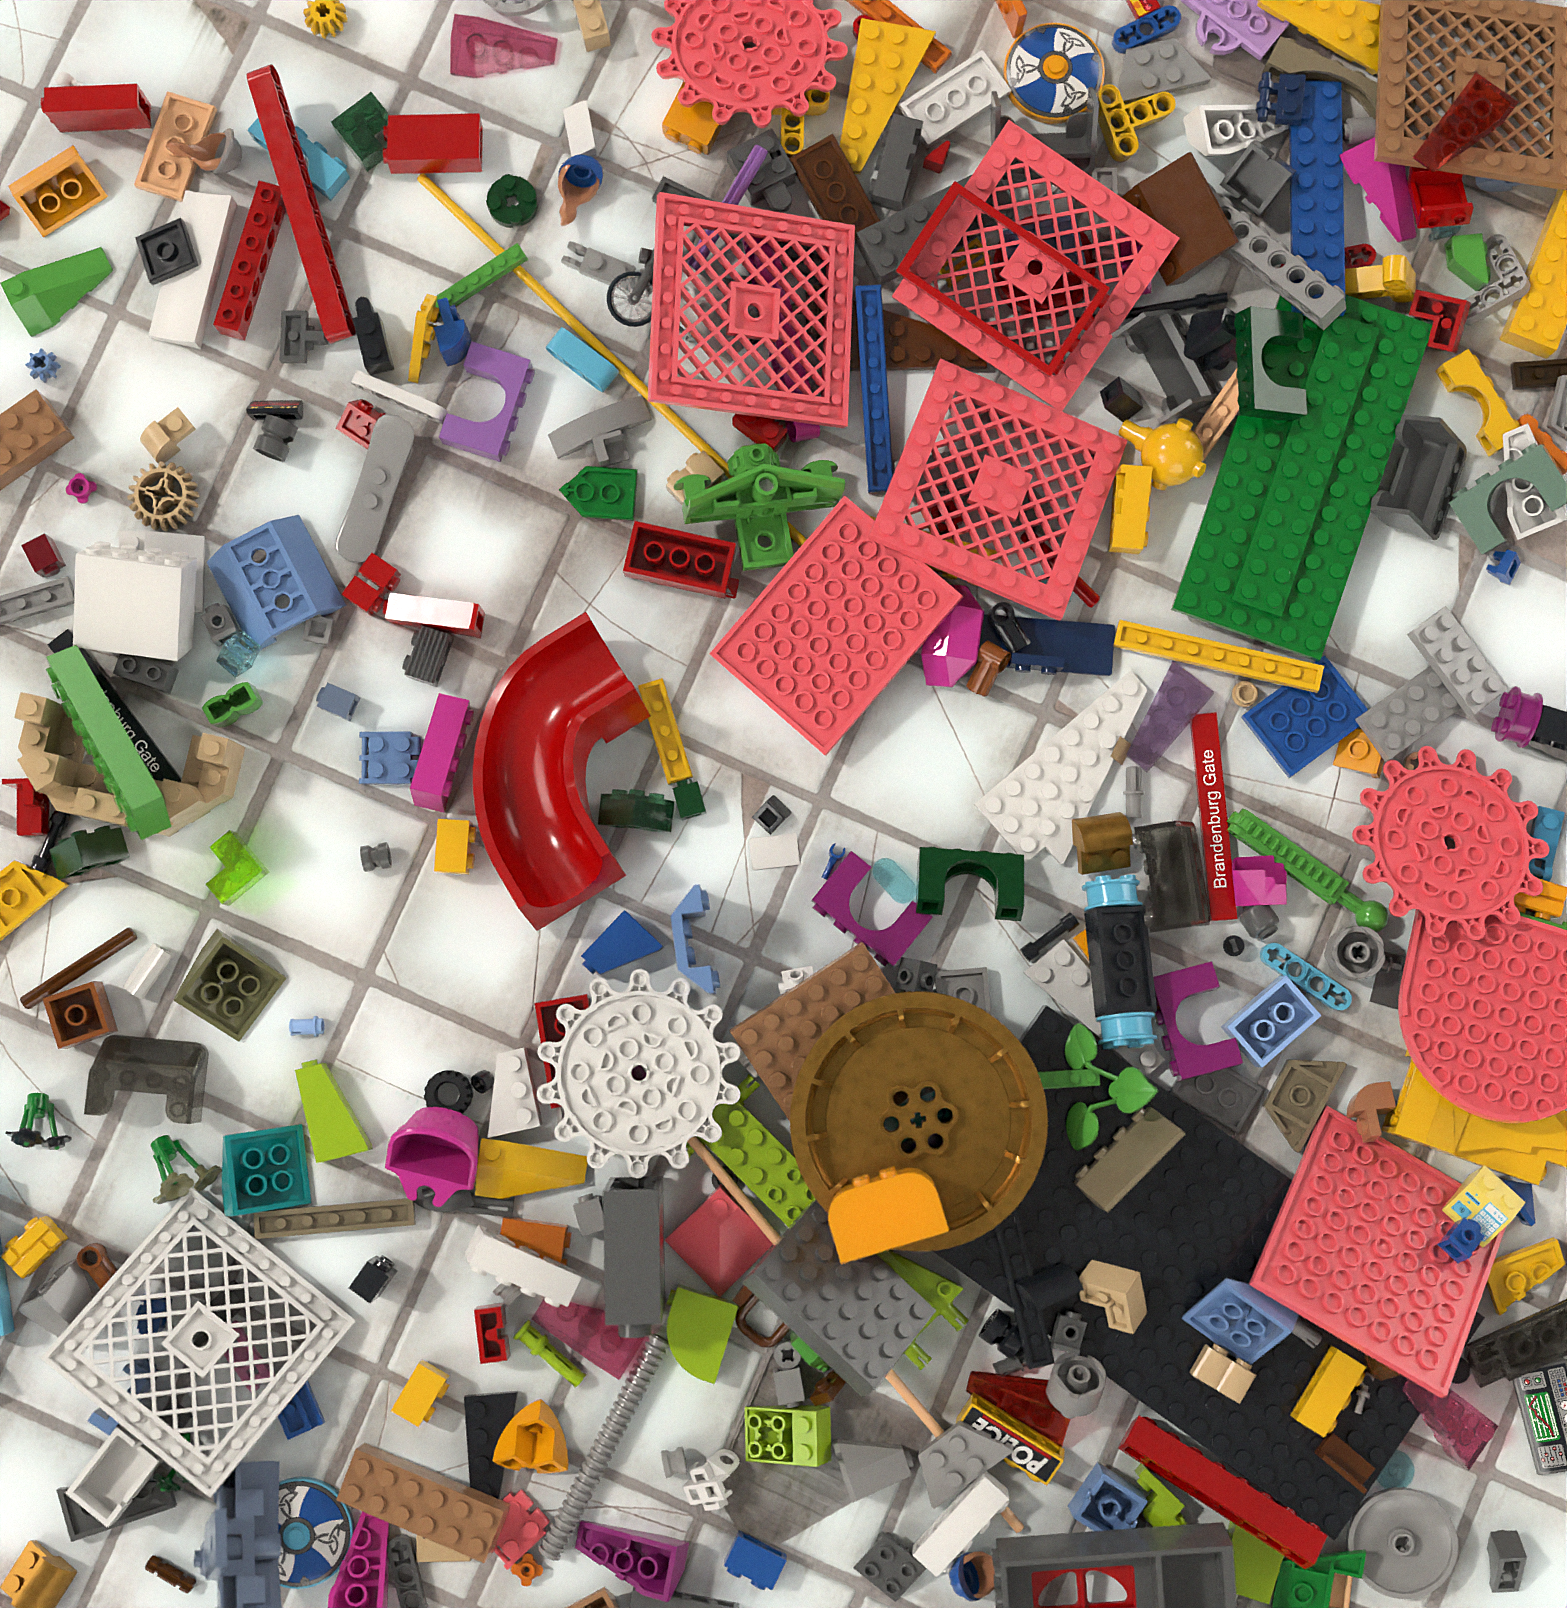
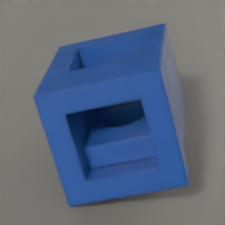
M1464 1217L1454 1223L1437 1245L1457 1263H1460L1471 1257L1472 1252L1485 1236L1480 1232L1482 1228L1479 1223L1473 1219L1467 1220Z
M166 1298L151 1300L152 1314L167 1312ZM146 1300L142 1301L144 1303L143 1305L140 1304L136 1315L147 1314ZM167 1317L152 1319L153 1333L164 1331ZM138 1320L136 1328L139 1329L138 1333L148 1334V1320Z

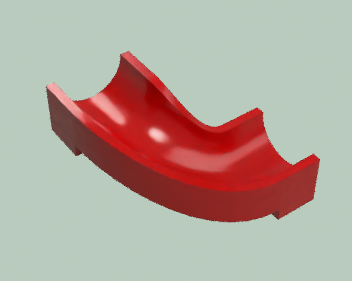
M586 612L540 639L525 650L509 666L497 683L487 703L475 744L473 795L479 831L494 868L516 906L536 931L626 876L592 818L586 791V767L591 749L600 738H603L607 744L649 718L650 714L634 685L628 680Z

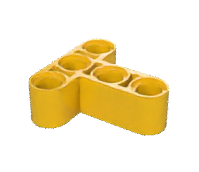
M1105 85L1096 93L1099 101L1098 123L1112 159L1117 162H1125L1135 154L1139 146L1135 130L1164 120L1175 108L1176 103L1173 95L1168 92H1160L1125 105L1119 89L1114 85ZM1102 95L1108 96L1111 104L1103 102ZM1157 102L1164 105L1165 111L1158 109ZM1134 110L1141 113L1142 120L1134 116ZM1111 119L1117 120L1120 127H1113ZM1120 143L1127 145V153L1121 150Z
M816 89L806 91L804 96L809 103V109L801 117L795 116L790 110L782 107L771 111V115H781V145L788 158L804 150V116L825 114L829 108L830 92H822ZM814 97H821L824 101L816 103L812 99ZM793 120L798 122V125L790 127L786 123ZM795 145L798 147V150L791 152L786 147Z
M1403 255L1386 256L1382 259V265L1345 269V294L1360 300L1390 296L1394 302L1405 303L1413 301L1416 291V273L1408 259Z

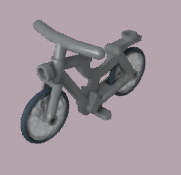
M641 247L638 263L645 264L642 273L625 272L617 276L608 288V309L611 315L623 325L639 327L651 321L652 302L648 297L653 291V280L651 278L654 269V249ZM741 276V277H742L743 280H745V279H746L747 277H749V276ZM726 277L722 279V281L726 284L727 287L731 281H734L733 279ZM748 306L749 315L753 318H758L759 312L757 308ZM679 325V332L682 333L685 329ZM691 334L686 335V341L696 342ZM749 339L752 345L756 344L759 341L756 339Z

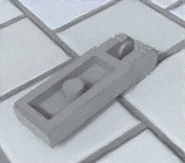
M569 241L567 248L574 253L584 256L582 263L565 255L561 259V263L565 266L571 267L579 271L580 274L610 285L617 276L625 272H635L636 267L632 264L588 247L587 249L583 245ZM632 277L621 280L615 288L626 292Z

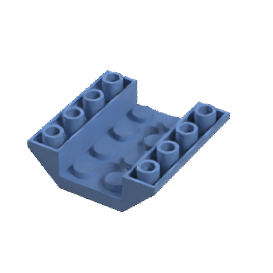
M300 515L269 521L224 544L207 561L253 653L277 642L275 636L318 614L325 617L346 606ZM258 550L266 552V559L262 563H255L253 560V555ZM283 595L289 596L290 604L284 609L278 608V598Z
M697 884L691 888L671 914L677 968L707 993L716 994L715 988H720L717 970L713 971L710 965L691 967V965H696L694 949L692 946L689 947L688 939L693 938L691 923L688 921V918L706 916L705 910H710L707 891L702 890L700 884Z

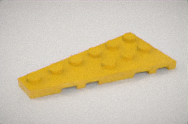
M1258 0L1257 7L1281 21L1286 20L1298 27L1299 32L1304 35L1310 34L1318 39L1317 42L1346 60L1350 62L1355 61L1365 67V71L1378 75L1380 5L1361 0Z
M861 18L839 145L855 174L860 175L919 63H921L926 50L934 39L936 31Z

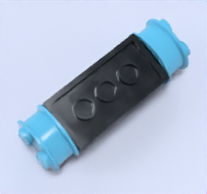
M1110 875L1097 876L1094 881L1085 882V885L1082 886V890L1086 892L1088 907L1084 908L1094 1011L1096 1022L1101 1025L1102 1040H1099L1098 1044L1103 1045V1050L1119 1049L1121 1046H1127L1128 1049L1142 1048L1143 1045L1154 1044V1040L1157 1039V1035H1153L1151 1018L1155 1017L1153 1012L1157 1011L1146 908L1142 905V902L1138 901L1136 886L1140 885V881L1136 879L1135 875L1120 876V879H1111Z

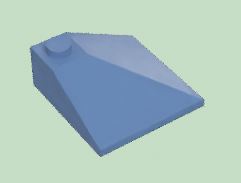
M1225 1279L1187 1311L1182 1319L1214 1343L1227 1350L1236 1359L1240 1358L1251 1365L1293 1331L1299 1314L1249 1284Z

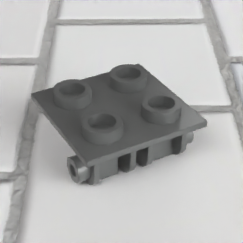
M1384 951L1385 961L1381 969L1376 973L1369 1002L1398 1009L1400 984L1406 957Z
M882 1531L876 1538L877 1542L853 1568L896 1602L927 1568L909 1552V1548L904 1549L901 1542L898 1544L890 1536L889 1532L884 1533Z

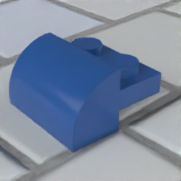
M443 298L437 300L444 325L434 327L440 352L448 367L459 363L467 356L471 344V335L464 319H460L456 306L450 305L448 299Z

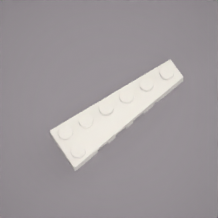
M1062 939L1023 973L1102 1040L1101 1025L1096 1022L1090 970L1067 942ZM1153 1044L1143 1045L1142 1048L1128 1049L1127 1046H1121L1119 1049H1113L1126 1062L1139 1069L1145 1076H1148L1165 1061Z

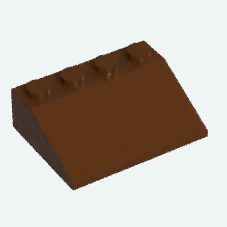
M1188 152L1139 182L1121 197L1179 237V240L1158 269L1167 287L1186 282L1239 242L1192 152Z

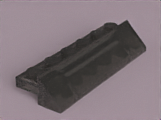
M1567 1299L1466 1344L1464 1358L1470 1365L1476 1384L1482 1388L1504 1377L1510 1382L1567 1356Z

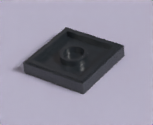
M182 218L135 237L149 283L152 285L199 266L185 221Z

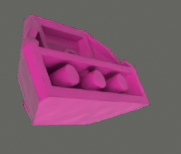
M951 585L963 598L922 645V663L926 685L952 688L957 683L956 681L964 676L977 662L985 611L965 585Z

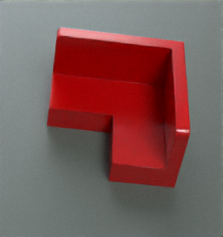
M28 778L2 779V785L17 789V835H47L50 829V800L48 796L37 792Z

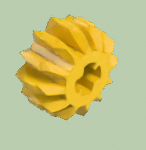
M307 0L309 8L303 9V14L306 17L305 24L311 28L315 36L320 33L322 38L325 39L328 33L336 37V30L344 31L342 23H346L348 18L344 14L346 8L344 4L340 3V0H315L314 2Z

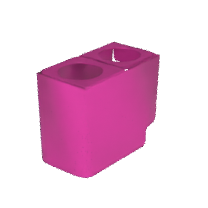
M1273 855L1236 857L1233 859L1232 874L1236 906L1287 904V872L1284 869L1283 863H1275Z

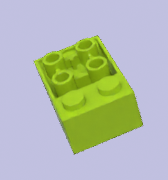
M785 1405L745 1406L746 1461L818 1467L832 1461L830 1406L799 1405L791 1408H785Z

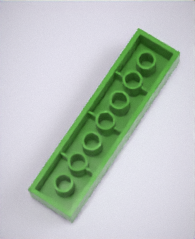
M74 645L47 656L49 668H46V672L51 683H54L51 685V688L56 698L61 699L63 702L61 705L67 718L71 717L73 720L71 723L77 736L81 735L83 738L82 743L87 754H92L94 758L92 761L97 772L103 774V781L108 792H113L118 810L126 815L125 821L130 831H136L140 839L143 840L172 827L162 793L78 646Z

